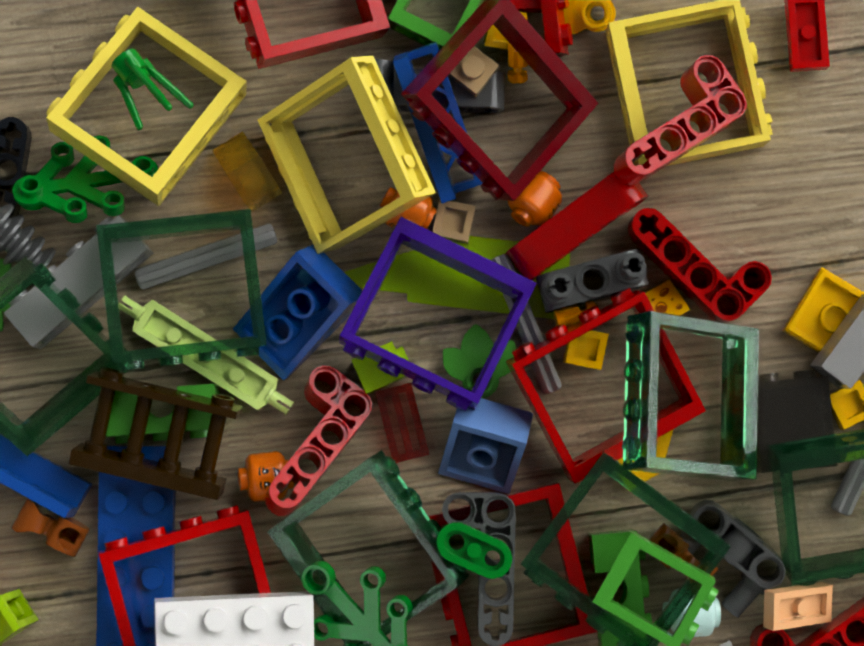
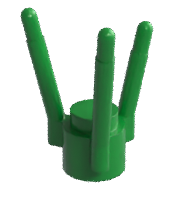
M132 48L122 52L112 62L111 67L117 73L113 82L120 90L137 130H142L143 124L128 86H131L132 89H137L145 85L167 111L172 110V104L150 79L151 76L187 108H193V102L156 70L148 58L143 59L136 49Z

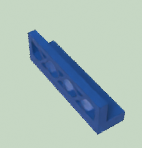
M437 42L394 56L393 64L403 91L417 76L411 60L430 53L434 57L440 51ZM447 76L442 81L443 87L439 85L435 90L447 96L449 103L445 110L448 113L450 110L452 111L454 120L467 133L449 77ZM411 114L441 203L456 199V193L481 185L482 182L475 174H473V178L453 184L449 170L458 156L452 149L445 148L435 140L432 135L434 130L426 121H420ZM443 152L451 155L448 163H446Z
M0 433V483L63 518L75 517L92 483Z

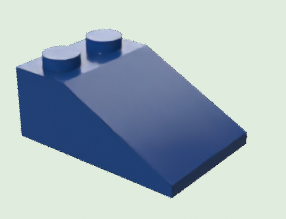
M314 245L295 252L233 327V330L284 381L350 316L363 290L325 253L317 254Z

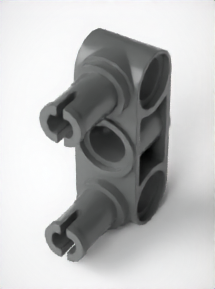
M633 249L535 277L545 313L610 297L627 288H630L632 291L649 285L644 257L640 254L639 249ZM587 272L597 273L602 281L601 288L593 291L587 289L583 284V275Z
M703 500L694 505L691 514L685 519V523L682 526L684 530L679 536L690 545L688 552L692 555L701 544L706 546L708 543L729 564L743 572L740 575L742 577L741 581L721 602L732 615L739 618L759 594L764 595V590L772 589L782 583L786 573L784 563L780 556L757 533L715 501ZM707 510L714 511L719 515L717 524L710 528L703 527L698 523L700 514ZM764 560L776 562L775 572L770 576H761L756 572L760 562Z

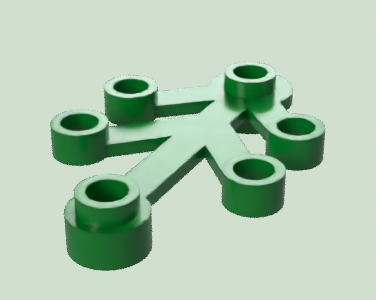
M101 135L94 136V138L111 149L110 141L107 137ZM66 142L54 144L51 147L52 158L36 175L24 176L17 180L12 189L14 200L22 208L33 211L45 206L64 215L66 220L71 223H80L87 218L88 213L85 201L101 208L108 216H118L125 210L122 193L118 191L104 193L95 188L123 182L107 170L91 173L98 164L86 156L78 162L65 178L54 179L63 167L71 165L75 159L73 147ZM61 153H66L64 156H59ZM140 156L132 161L133 165L151 177L158 170L157 164L147 156ZM68 192L76 197L65 200L56 194ZM110 202H118L116 205H109ZM73 209H81L78 212H71Z
M315 561L304 569L301 576L304 588L314 595L325 593L351 621V623L335 622L328 615L318 616L314 620V638L316 640L324 641L328 638L369 641L373 646H408L406 617L412 611V602L407 596L396 595L387 603L386 612L391 618V640L381 631L380 588L386 582V575L381 568L371 566L360 576V584L364 589V611L335 581V571L329 563ZM317 570H321L325 574L326 581L318 578ZM368 574H373L377 577L378 585L369 582ZM394 603L402 604L405 610L404 613L397 612L394 608ZM319 622L327 626V633L320 631L318 627ZM346 643V644H344L343 646H357V645L354 644V643Z

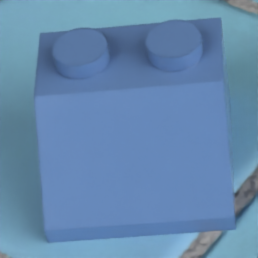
M483 398L480 399L475 410L470 407L466 411L457 408L438 474L510 494L527 444L533 413Z

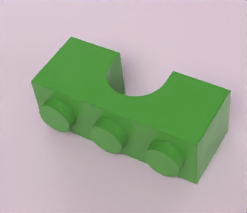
M217 384L177 386L179 391L211 398L212 394H220V388ZM117 390L106 437H115V444H123L128 442L138 396ZM189 409L185 432H190V439L207 437L211 413ZM173 411L161 418L156 417L150 412L145 435L152 434L153 441H166Z
M630 529L588 533L591 570L594 573L609 572L631 531L636 533L637 531ZM640 549L622 581L623 593L618 603L652 622L651 613H645L643 598H649V583L647 575H641L640 560L646 559V552ZM601 607L595 608L599 646H648L647 636L650 635Z

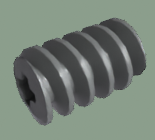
M12 203L0 207V252H7L2 264L5 266L16 262L17 266L13 275L18 276L26 272L28 276L23 285H27L48 267L56 250L50 247L41 251L45 238L40 236L31 240L35 228L30 225L20 229L25 217L19 214L10 218L14 206Z

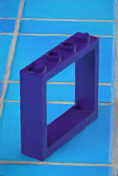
M400 217L339 336V344L344 346L343 351L356 359L363 360L366 356L378 362L377 368L386 374L398 377L400 373L413 379L411 384L423 392L432 394L433 390L447 396L446 402L458 409L466 411L470 407L475 410L537 283ZM402 244L516 299L471 392L356 336Z

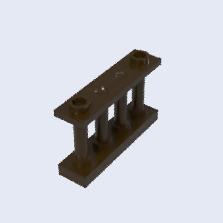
M101 367L100 371H95L87 376L86 383L100 386V393L90 439L86 440L85 444L80 443L71 450L69 465L213 500L220 498L224 493L227 478L217 476L218 472L215 470L226 418L236 419L242 413L243 406L234 404L235 399L226 395L212 394V397L208 398L126 378L123 377V371L109 367ZM116 390L138 396L127 447L122 449V452L107 449L108 445L104 443ZM153 399L175 405L164 455L158 461L145 459L144 453L141 452ZM190 408L212 414L201 464L195 470L182 468L181 462L178 461Z

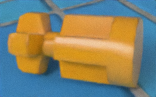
M507 41L508 66L513 68L508 70V81L513 84L525 83L528 80V74L522 68L527 67L528 64Z
M586 302L585 309L580 310L578 305L553 310L556 326L565 324L566 327H569L578 322L577 316L583 311L596 306L595 302Z

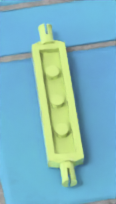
M125 295L121 301L133 308L131 310L119 302L117 309L135 319L133 332L259 411L267 404H270L287 415L290 409L280 404L279 400L292 408L294 401L276 391L278 378L161 304L151 300L144 306H141Z

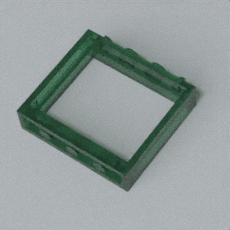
M251 209L96 225L112 364H121L122 371L143 369L145 368L144 361L159 359L160 366L183 364V357L198 355L199 362L222 359L221 352L235 350L237 357L259 355V348L267 346ZM240 230L253 336L124 351L112 244Z
M25 256L0 277V310L33 283L104 353L24 422L0 401V433L26 456H29L99 396L101 387L86 383L88 375L95 371H100L101 367L118 369L125 374L131 367L123 356V353L127 351L124 345L114 335L108 339L101 332L105 329L104 326L91 312L84 315L78 309L81 303L69 289L65 287L60 291L53 284L56 278L43 263L35 266Z
M654 311L627 316L622 470L728 481L757 479L759 329ZM660 329L723 338L720 464L656 457Z
M864 429L769 445L781 560L785 566V574L791 584L807 586L817 583L818 580L830 578L848 579L855 574L864 573V548L801 559L792 471L864 459Z
M381 450L267 532L301 580L305 568L315 561H324V559L299 523L371 472L444 576L443 580L411 601L412 611L406 617L408 621L459 587L470 575L466 568L446 560L439 553L437 537L442 529L441 526L434 519L429 518L422 508V501L418 493L411 487H407L399 475L400 470L396 462L391 457L386 456ZM317 570L318 578L326 581L325 574L321 570ZM335 578V581L342 587L338 579ZM325 593L319 595L312 594L313 599L325 615L332 617L335 622L351 623ZM404 607L397 610L399 613H404L405 611ZM389 616L381 621V631L385 635L391 632V618ZM342 639L345 644L354 643L357 646L372 645L369 641Z
M603 451L522 560L521 565L526 568L523 573L539 587L546 583L557 592L554 598L569 610L573 611L577 607L587 614L588 617L585 621L601 634H604L607 630L619 639L616 643L618 646H657L660 641L648 634L642 637L612 613L593 603L591 597L540 560L539 557L604 471L708 549L697 564V568L711 574L731 546ZM688 577L654 624L668 631L694 597L701 584Z

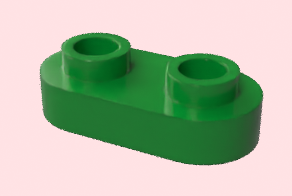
M452 522L444 526L438 534L437 548L439 553L446 560L489 579H496L505 575L511 567L512 554L508 545L461 522ZM454 534H459L464 538V545L460 549H454L449 544V539ZM493 550L499 553L500 561L496 565H489L485 561V555L488 551Z

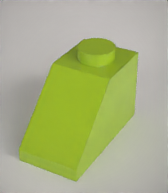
M20 589L0 595V645H2L39 620Z

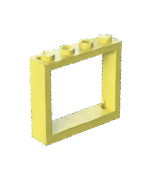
M718 0L608 23L605 35L629 146L647 135L648 132L627 38L720 19L725 21L739 88L746 98L747 107L745 115L750 136L697 146L667 166L764 147L771 140L770 135H773L771 123L773 121L769 113L765 114L762 100L766 98L763 79L761 77L757 78L754 64L758 62L757 49L754 42L749 43L746 29L750 27L749 15H746L745 7H741L740 0ZM643 155L641 158L633 162V164L635 166L640 164L642 165L647 160Z
M137 7L130 16L125 15L121 18L115 28V35L108 43L102 42L97 47L92 57L93 61L87 69H81L74 75L70 82V89L63 98L57 97L51 103L47 110L48 116L46 119L51 133L151 202L160 206L244 99L247 81ZM140 32L223 87L153 177L69 120L112 68L114 59L126 51Z
M373 55L349 58L257 120L265 136V141L269 145L278 165L279 173L284 178L293 198L294 206L303 220L309 239L312 240L317 254L340 249L436 193ZM349 85L400 197L341 231L292 121Z

